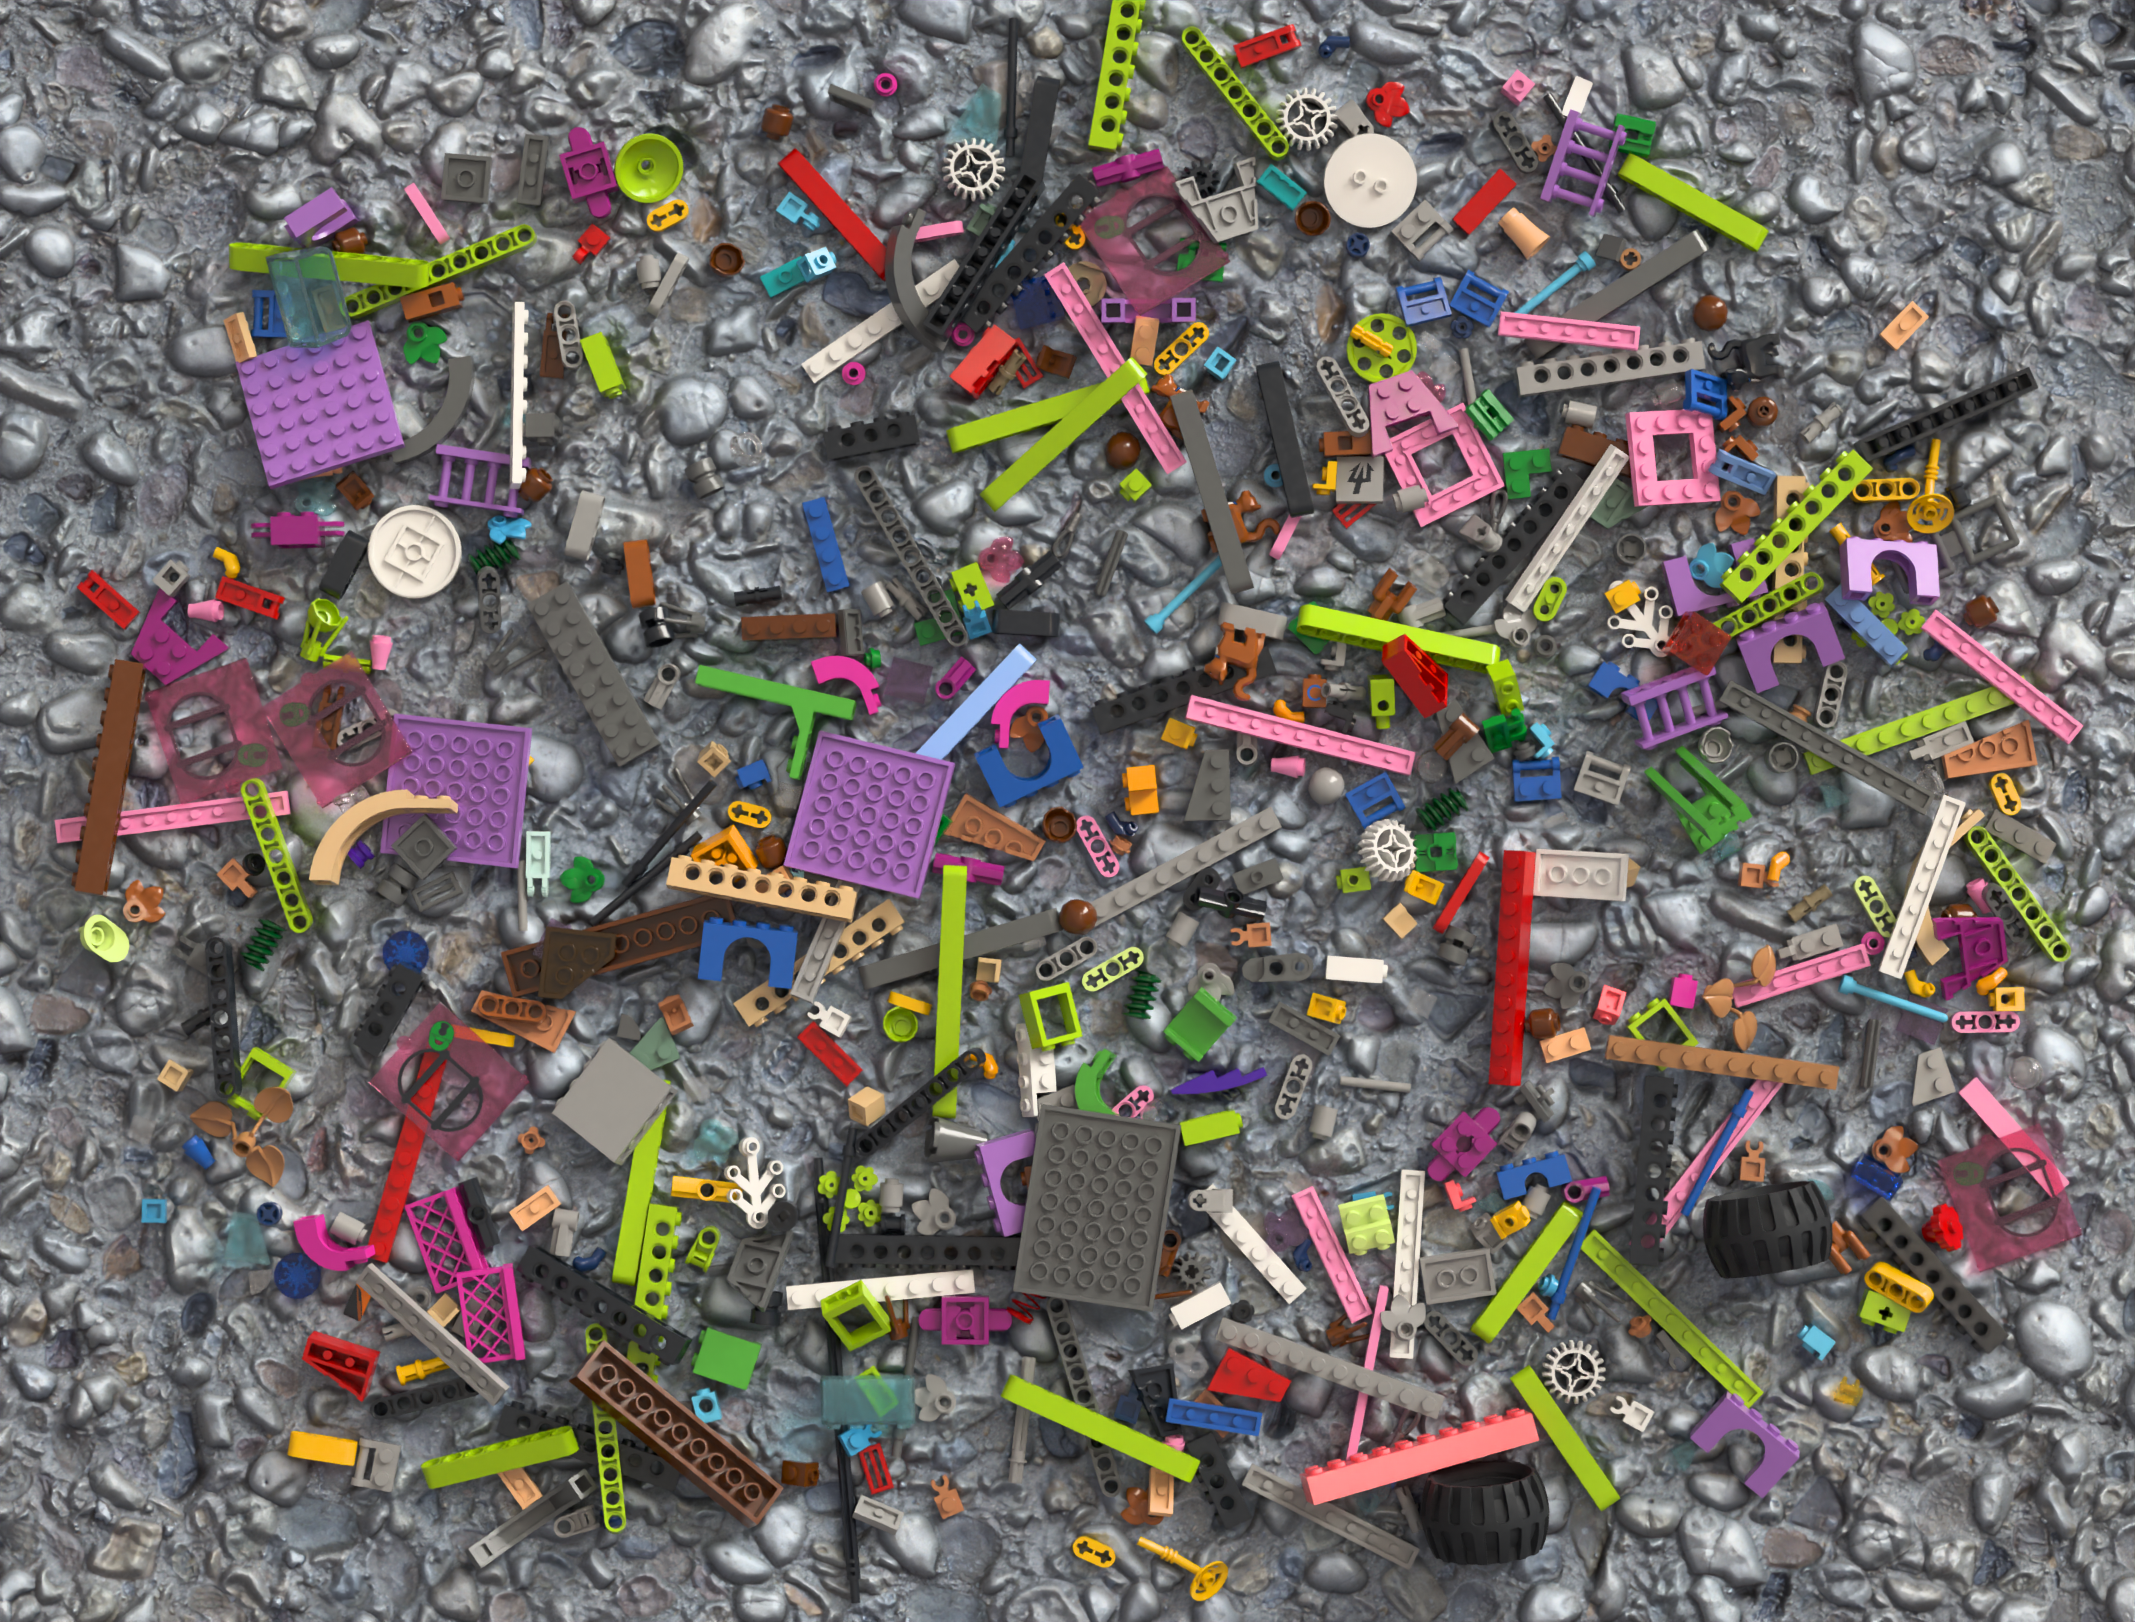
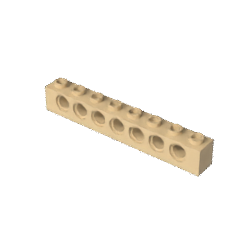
M1806 476L1775 477L1773 523L1779 517L1783 520L1789 514L1786 511L1789 507L1786 502L1787 495H1794L1798 503L1803 500L1805 496L1802 493L1809 487V482H1805ZM1805 505V510L1809 514V507ZM1795 520L1797 523V527L1795 530L1792 531H1798L1800 529V524L1797 520ZM1774 536L1773 545L1776 548H1782L1784 544L1783 539L1780 536ZM1808 536L1796 547L1795 553H1790L1772 572V591L1804 575V566L1808 564V553L1804 552V543L1808 542ZM1787 564L1793 565L1796 569V573L1792 577L1785 573V566ZM1793 589V590L1795 591V598H1794V599H1796V597H1797V591H1796L1795 589ZM1772 600L1771 612L1774 611L1776 608V602L1774 600ZM1807 600L1787 611L1799 612L1806 609ZM1785 612L1772 618L1771 621H1776L1781 618H1784ZM1792 635L1795 641L1791 647L1785 645L1783 638L1780 639L1772 649L1771 664H1801L1802 659L1806 658V645H1802L1803 635Z
M678 855V858H671L666 882L668 889L848 923L853 921L857 892L853 891L852 887L840 885L839 888L830 887V883L816 881V884L807 883V879L801 877H793V880L785 879L783 874L771 872L769 876L761 874L760 870L747 868V871L738 870V866L732 864H724V867L716 866L715 862L701 859L700 863L691 861V857ZM697 870L700 872V875L696 880H689L687 878L689 871ZM714 874H720L723 880L715 885L710 882V878ZM738 878L746 881L745 886L741 889L733 887V882ZM766 883L769 885V889L765 893H759L756 891L757 885ZM783 887H789L792 890V894L784 898L779 895V891ZM807 891L815 894V898L811 902H806L802 899L803 894ZM836 896L838 903L835 906H828L825 903L826 898Z
M887 899L844 928L838 945H844L847 949V954L843 958H837L833 954L825 976L830 972L836 975L845 968L843 965L850 959L855 962L865 955L863 950L869 946L874 949L884 942L882 937L888 933L893 936L904 929L902 924L905 921L890 899ZM878 918L883 919L886 923V927L882 932H876L873 929V922ZM861 931L866 935V942L863 945L854 943L853 936L856 932ZM806 955L794 963L792 988L795 983V975L800 971ZM767 980L733 1004L750 1027L754 1024L757 1028L768 1020L766 1018L768 1014L773 1011L775 1014H778L787 1008L785 1004L792 998L794 1001H797L799 998L790 995L792 989H788L789 992L786 997H779L776 994V987H769V980ZM760 997H765L769 1001V1007L764 1011L759 1010L756 1005Z

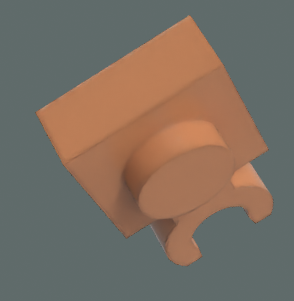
M1740 863L1738 886L1761 889L1764 883L1769 887H1777L1779 883L1767 880L1768 871L1765 872V865Z
M1270 922L1246 924L1247 931H1242L1240 928L1230 930L1231 933L1237 932L1240 934V939L1231 942V945L1237 946L1244 941H1248V947L1272 946Z
M1746 1140L1744 1147L1748 1156H1741L1739 1180L1764 1182L1765 1158H1759V1154L1763 1150V1142L1758 1141V1148L1752 1150L1750 1148V1141Z
M946 1474L942 1475L944 1480L942 1486H938L934 1479L931 1480L932 1488L939 1492V1495L934 1496V1500L942 1519L964 1511L956 1488L948 1489L949 1479Z

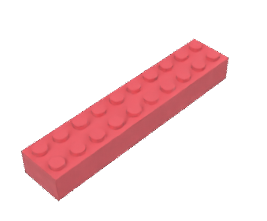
M1519 1407L1507 1410L1506 1415L1503 1416L1492 1414L1483 1417L1484 1421L1475 1422V1420L1464 1422L1461 1424L1462 1427L1458 1429L1447 1427L1440 1429L1437 1435H1430V1433L1419 1435L1417 1440L1413 1442L1406 1439L1395 1442V1447L1386 1448L1385 1446L1374 1448L1371 1454H1363V1452L1352 1454L1349 1456L1350 1460L1347 1461L1335 1459L1328 1461V1466L1318 1467V1465L1307 1467L1304 1469V1473L1299 1474L1306 1501L1317 1505L1539 1441L1533 1415L1530 1412L1524 1411V1409H1519Z

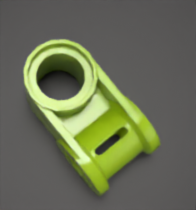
M710 1225L700 1231L686 1258V1264L691 1263L702 1268L703 1272H707L721 1239V1233L718 1228ZM704 1232H713L715 1242L707 1243L703 1237Z

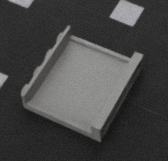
M608 1038L607 1041H603L599 1045L598 1053L595 1057L584 1065V1071L579 1078L571 1082L570 1090L567 1094L556 1102L552 1113L611 1161L622 1166L678 1090L618 1045V1042Z

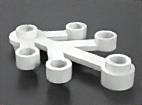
M1614 581L1608 587V591L1623 582ZM1649 587L1644 591V614H1642L1635 603L1626 608L1636 621L1621 619L1619 616L1613 615L1608 618L1607 626L1612 630L1621 628L1644 631L1650 639L1635 638L1632 634H1626L1621 639L1622 645L1625 648H1648L1655 656L1665 657L1670 654L1673 648V642L1667 636L1669 618L1673 615V610L1668 605L1659 608L1658 616L1660 617V623L1657 633L1652 626L1654 603L1659 593L1654 587ZM1648 590H1653L1655 592L1654 598H1649L1647 596ZM1663 608L1669 610L1670 614L1668 617H1664L1661 614ZM1612 618L1618 620L1617 627L1611 626L1610 620ZM1626 637L1632 638V645L1625 644L1624 640ZM1659 641H1663L1666 645L1663 650L1657 647Z
M750 1137L742 1139L739 1143V1151L747 1159L749 1181L740 1174V1169L737 1166L726 1167L724 1175L727 1179L733 1180L750 1195L751 1204L743 1199V1194L738 1189L729 1190L727 1192V1200L730 1203L736 1204L746 1213V1221L749 1226L760 1229L768 1223V1210L777 1198L785 1195V1187L782 1184H773L769 1189L770 1193L761 1203V1193L774 1175L782 1172L783 1165L777 1160L770 1161L767 1165V1170L759 1179L756 1154L759 1152L760 1145L755 1138ZM750 1143H753L754 1149L752 1151L749 1150ZM774 1163L778 1167L776 1172L772 1169ZM731 1169H734L735 1175L733 1177L730 1176ZM776 1187H779L780 1193L778 1195H776L775 1193ZM734 1192H736L737 1194L736 1200L732 1199V1194ZM757 1213H760L761 1215L760 1221H757L756 1219Z

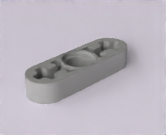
M681 253L675 256L652 298L647 312L656 317L661 314L689 262V257Z
M386 709L378 713L381 720H387V714L394 716V714L399 713L393 709ZM373 715L342 730L338 734V745H343L342 741L345 740V734L349 736L356 735L357 733L354 731L356 728H358V733L361 734L363 727L367 723L377 724L375 721L377 719L376 716ZM387 723L385 726L386 734L393 730V726ZM377 731L374 735L348 749V751L383 736V731Z
M1296 1055L1290 1063L1274 1107L1276 1115L1281 1119L1293 1117L1312 1069V1061L1306 1055ZM1302 1058L1306 1059L1305 1063L1308 1065V1068L1302 1069L1300 1075L1305 1076L1303 1081L1296 1076H1290L1291 1071L1297 1072L1298 1066L1295 1065V1062L1301 1061ZM1291 1080H1296L1300 1084V1090L1295 1094L1287 1091V1083ZM1283 1093L1289 1097L1297 1098L1295 1103L1290 1100L1289 1108L1292 1111L1291 1113L1286 1112L1285 1115H1281L1282 1111L1278 1109L1279 1105H1284L1287 1099L1282 1098Z

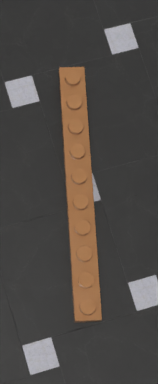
M1608 1035L1605 1058L1611 1060L1836 1090L1839 1066L1614 1035Z

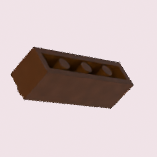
M1572 424L1571 427L1567 426L1564 429L1556 455L1595 467L1610 444L1629 456L1628 441L1616 438L1615 441L1606 439V434L1596 431L1590 434L1584 432L1585 428ZM1629 458L1618 475L1632 479Z
M835 613L741 617L743 642L837 638Z

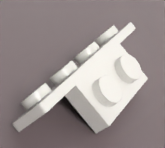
M1021 1023L1016 1024L1015 1031L1018 1048L1017 1063L1019 1065L1018 1085L1021 1092L1020 1110L1022 1111V1117H1037L1036 1093L1056 1092L1054 1049L1043 1052L1041 1047L1032 1049L1026 1024Z

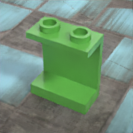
M1201 987L1163 1032L1166 1034L1165 1038L1172 1045L1178 1044L1184 1049L1183 1054L1191 1061L1195 1059L1199 1062L1237 1017Z
M711 1326L707 1328V1331L702 1330L698 1344L702 1345L700 1352L694 1353L691 1366L694 1367L693 1373L747 1390L762 1343L750 1342L714 1330V1327Z

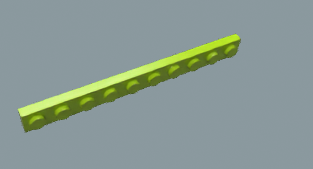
M1992 686L1839 741L1867 756L2014 704V702ZM1810 752L1803 753L1810 775L1835 767Z
M1595 1229L1584 1238L1581 1250L1732 1395L1735 1393L1740 1396L1747 1408H1750L1764 1392L1644 1276L1629 1264Z

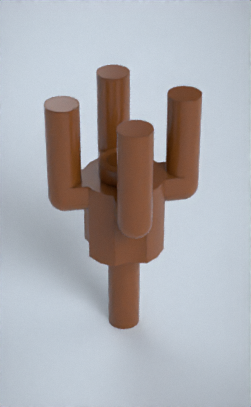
M1389 568L1372 591L1374 600L1367 609L1372 614L1370 618L1387 621L1393 612L1395 614L1401 613L1417 591L1416 586L1408 581L1398 596L1394 595L1389 591V588L1398 575Z
M1836 1220L1832 1222V1247L1829 1260L1840 1274L1844 1273L1846 1275L1852 1271V1268L1840 1253L1849 1247L1859 1260L1863 1259V1261L1871 1256V1254L1852 1231L1843 1230Z

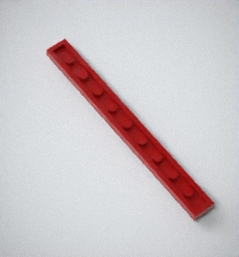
M435 1040L436 1044L440 1045L443 1043L438 1040ZM453 1041L451 1042V1044H450V1045L448 1046V1048L446 1049V1050H448L449 1052L451 1051V1047H452ZM427 1042L426 1049H431L429 1042ZM424 1053L416 1082L439 1057V1053ZM448 1059L438 1067L411 1098V1102L430 1119ZM410 1105L368 1245H374L375 1254L369 1258L385 1263L389 1262L429 1126V1122Z

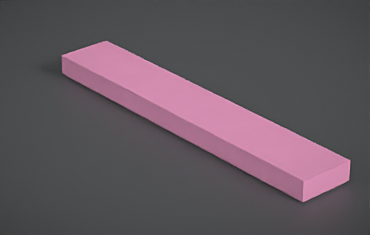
M1500 312L1498 336L1638 351L1640 327L1510 312Z
M1862 943L1776 970L1772 981L1766 987L1760 986L1758 982L1754 985L1734 988L1732 996L1735 1007H1742L1871 966L1865 945ZM1751 978V979H1748V980H1745V981H1742V982L1751 981V980H1753L1754 978Z
M1974 1077L1957 1092L2007 1149L2024 1148L2037 1154L2041 1160H2046L2044 1167L2055 1196L2070 1183L1977 1077ZM2011 1151V1154L2024 1167L2037 1160L2028 1153ZM2037 1168L2029 1171L2028 1173L2050 1198H2053L2042 1169Z
M1311 1186L1292 1195L1295 1206L1351 1324L1373 1314L1314 1187Z

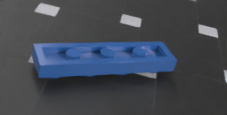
M825 497L803 502V509L827 593L850 587Z
M1169 1398L1166 1422L1253 1436H1259L1262 1412L1175 1398Z

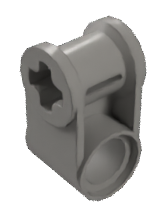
M1352 99L1333 113L1338 117L1336 121L1346 130L1351 138L1358 135L1359 128L1362 131L1368 130L1367 134L1374 133L1372 124Z
M1475 514L1469 518L1458 532L1469 543L1478 546L1487 553L1497 551L1502 545V538L1492 531L1489 524Z
M1529 1112L1518 1114L1510 1126L1501 1134L1496 1142L1497 1145H1502L1512 1152L1513 1157H1516L1531 1137L1536 1126L1535 1116Z
M1233 1189L1194 1190L1188 1196V1205L1195 1211L1233 1213ZM1197 1194H1200L1201 1198H1205V1203H1201L1200 1207L1193 1203V1198H1197Z
M594 1504L580 1507L559 1516L554 1523L556 1535L566 1538L600 1527L601 1525L597 1522L593 1511ZM562 1520L569 1521L571 1530L562 1532L558 1526L559 1522Z

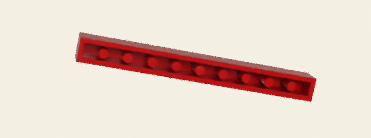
M1504 850L1488 1084L1521 1086L1535 852Z

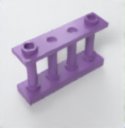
M1570 109L1540 199L1549 203L1552 202L1553 198L1557 199V197L1591 208L1589 215L1595 217L1596 213H1601L1605 200L1601 198L1619 145H1624L1627 133L1624 132L1625 127L1619 125L1617 132L1583 122V119L1580 118V112ZM1581 130L1612 140L1613 144L1609 154L1575 144V141L1572 140L1575 131L1579 132ZM1575 153L1606 163L1602 176L1569 167L1568 163H1565L1567 154ZM1564 175L1598 185L1594 199L1561 189L1557 185L1560 176L1564 177Z
M437 444L436 454L442 456L443 466L438 496L429 495V500L434 502V506L448 508V504L492 510L504 512L503 516L517 518L518 514L524 515L522 508H516L519 489H509L507 506L493 504L498 470L501 469L502 465L510 466V455ZM528 457L522 459V468L530 469L532 460ZM456 458L464 459L466 464L461 499L447 497L452 463L455 462ZM478 462L488 463L487 467H489L484 503L470 501L475 466L478 465Z
M1705 661L1621 693L1623 702L1635 707L1643 737L1634 740L1635 745L1645 750H1651L1658 747V744L1707 725H1718L1722 722L1721 720L1728 718L1726 712L1720 709L1716 710L1709 687V677L1716 674L1714 665ZM1694 682L1699 683L1707 711L1706 714L1696 718L1694 717L1687 692L1688 685ZM1672 690L1678 691L1686 720L1677 725H1673L1665 697L1667 692ZM1651 698L1657 700L1665 728L1653 734L1644 706L1645 700Z

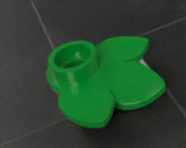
M413 322L410 324L406 332L408 340L403 347L406 360L411 365L420 357L430 363H438L441 355L439 344L448 340L444 331L438 327H428L423 322ZM418 329L423 332L419 338L415 337V331Z
M574 857V868L565 870L559 878L565 887L572 889L570 901L573 903H582L589 900L593 891L600 890L605 882L603 873L599 869L594 868L591 860L586 857ZM591 876L595 877L594 884H591L589 881Z

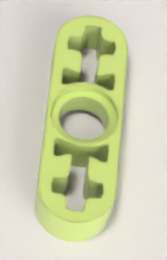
M1860 876L1854 881L1853 890L1876 931L1882 937L1889 938L1891 933L1882 931L1884 927L1882 919L1877 922L1875 918L1881 917L1887 912L1888 916L1884 917L1887 923L1893 924L1891 931L1894 928L1896 918L1875 881L1869 876ZM1860 881L1869 882L1870 886L1867 887L1869 893L1873 894L1875 892L1877 896L1870 897L1865 902L1864 897L1868 895L1866 891L1859 890L1858 887L1861 886ZM1873 900H1878L1882 903V910L1877 914L1871 912L1869 907Z
M1130 947L1086 972L1082 978L1084 988L1088 991H1097L1139 967L1144 959L1142 951L1136 947ZM1128 952H1138V963H1127L1126 966L1129 969L1124 971L1122 963L1117 958L1122 956V959L1125 960L1129 957ZM1111 962L1117 963L1120 967V971L1116 976H1110L1106 972V966ZM1102 968V972L1108 978V981L1103 982V978L1097 981V987L1087 986V976L1092 974L1093 977H1096L1100 974L1097 969Z

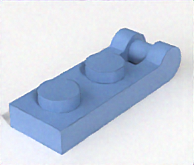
M1719 449L1716 454L1717 459L1715 463H1712L1708 469L1709 472L1718 477L1766 495L1776 477L1773 471L1731 455L1722 449ZM1725 462L1730 464L1727 470L1723 469Z

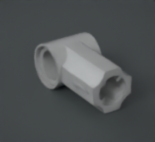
M1440 597L1418 605L1407 606L1397 616L1400 624L1420 628L1425 623L1446 616Z
M665 664L659 668L658 674L644 701L662 710L681 676L680 670L676 665ZM668 667L675 671V678L671 681H667L663 676L664 670Z
M1237 732L1236 755L1240 765L1251 767L1257 762L1258 737ZM1244 750H1251L1254 756L1252 760L1244 761L1240 757L1241 753Z
M555 1209L550 1254L570 1257L573 1236L579 1221L578 1211Z

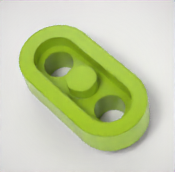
M1551 577L1544 583L1533 606V615L1537 620L1547 622L1556 615L1567 591V586L1563 579ZM1551 585L1558 587L1557 593L1550 591ZM1541 606L1548 608L1547 614L1540 612Z

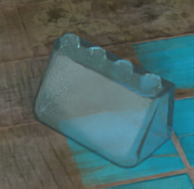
M324 246L312 247L266 257L290 347L319 348L344 338L350 333L351 321L334 257L329 248Z
M916 1375L821 1376L820 1378L821 1423L826 1425V1429H840V1425H850V1429H863L864 1425H873L874 1429H886L887 1424H897V1428L907 1429L911 1428V1424L916 1423Z

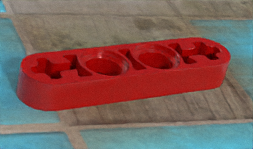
M1481 851L1478 852L1432 929L1440 934L1444 933L1488 862L1489 856Z

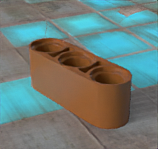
M648 540L624 542L632 609L656 606Z
M484 995L478 1002L481 1015L490 1019L540 1024L544 1022L547 1016L544 1004L535 1000ZM487 1001H493L496 1004L495 1009L491 1012L483 1010V1004ZM516 1004L519 1006L517 1014H507L506 1008L508 1005ZM532 1008H541L542 1015L539 1018H532L529 1015Z

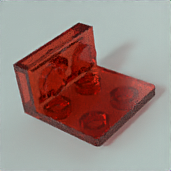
M1685 611L1661 651L1668 656H1676L1702 674L1709 675L1730 641L1731 636L1696 612Z

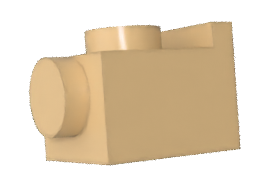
M711 741L699 753L697 762L713 777H716L731 760L725 747Z

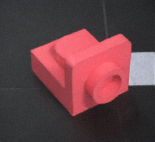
M1604 985L1597 1008L1593 1014V1019L1605 1025H1615L1620 1016L1626 992Z
M1452 1179L1443 1182L1452 1209H1459V1212L1472 1208L1471 1203L1476 1202V1199L1472 1196L1461 1200L1460 1197L1463 1196V1192L1459 1182L1455 1183Z

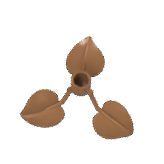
M1767 944L1759 949L1752 959L1751 973L1754 977L1753 980L1733 984L1730 979L1723 978L1713 985H1708L1701 996L1716 1017L1723 1018L1729 1011L1738 1016V1019L1733 1023V1036L1739 1049L1744 1052L1750 1047L1755 1038L1757 1020L1751 1011H1746L1742 1014V1012L1731 1007L1734 988L1754 985L1758 982L1760 986L1766 987L1772 981L1776 970V960L1772 948Z
M268 1087L260 1091L254 1100V1108L258 1112L263 1113V1115L251 1132H242L238 1136L236 1125L231 1121L232 1111L222 1102L210 1101L190 1115V1119L210 1135L225 1137L230 1134L232 1129L233 1152L239 1157H246V1166L249 1171L259 1179L267 1182L271 1187L278 1183L284 1171L285 1161L283 1154L272 1145H267L264 1148H261L259 1145L255 1146L256 1138L254 1135L266 1117L274 1123L285 1122L291 1117L293 1102L290 1093L286 1089Z

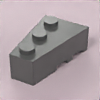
M1454 700L1446 708L1434 714L1440 737L1449 730L1450 725L1462 713L1465 714L1457 700ZM1478 732L1447 760L1453 785L1494 759V756Z
M1229 749L1205 750L1184 822L1231 820Z

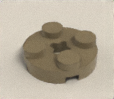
M1087 261L1077 262L1069 266L1068 270L1076 283L1078 281L1082 282L1083 279L1088 280L1087 284L1090 285V288L1082 292L1091 307L1096 306L1103 299L1107 288L1106 278L1102 270L1094 263Z

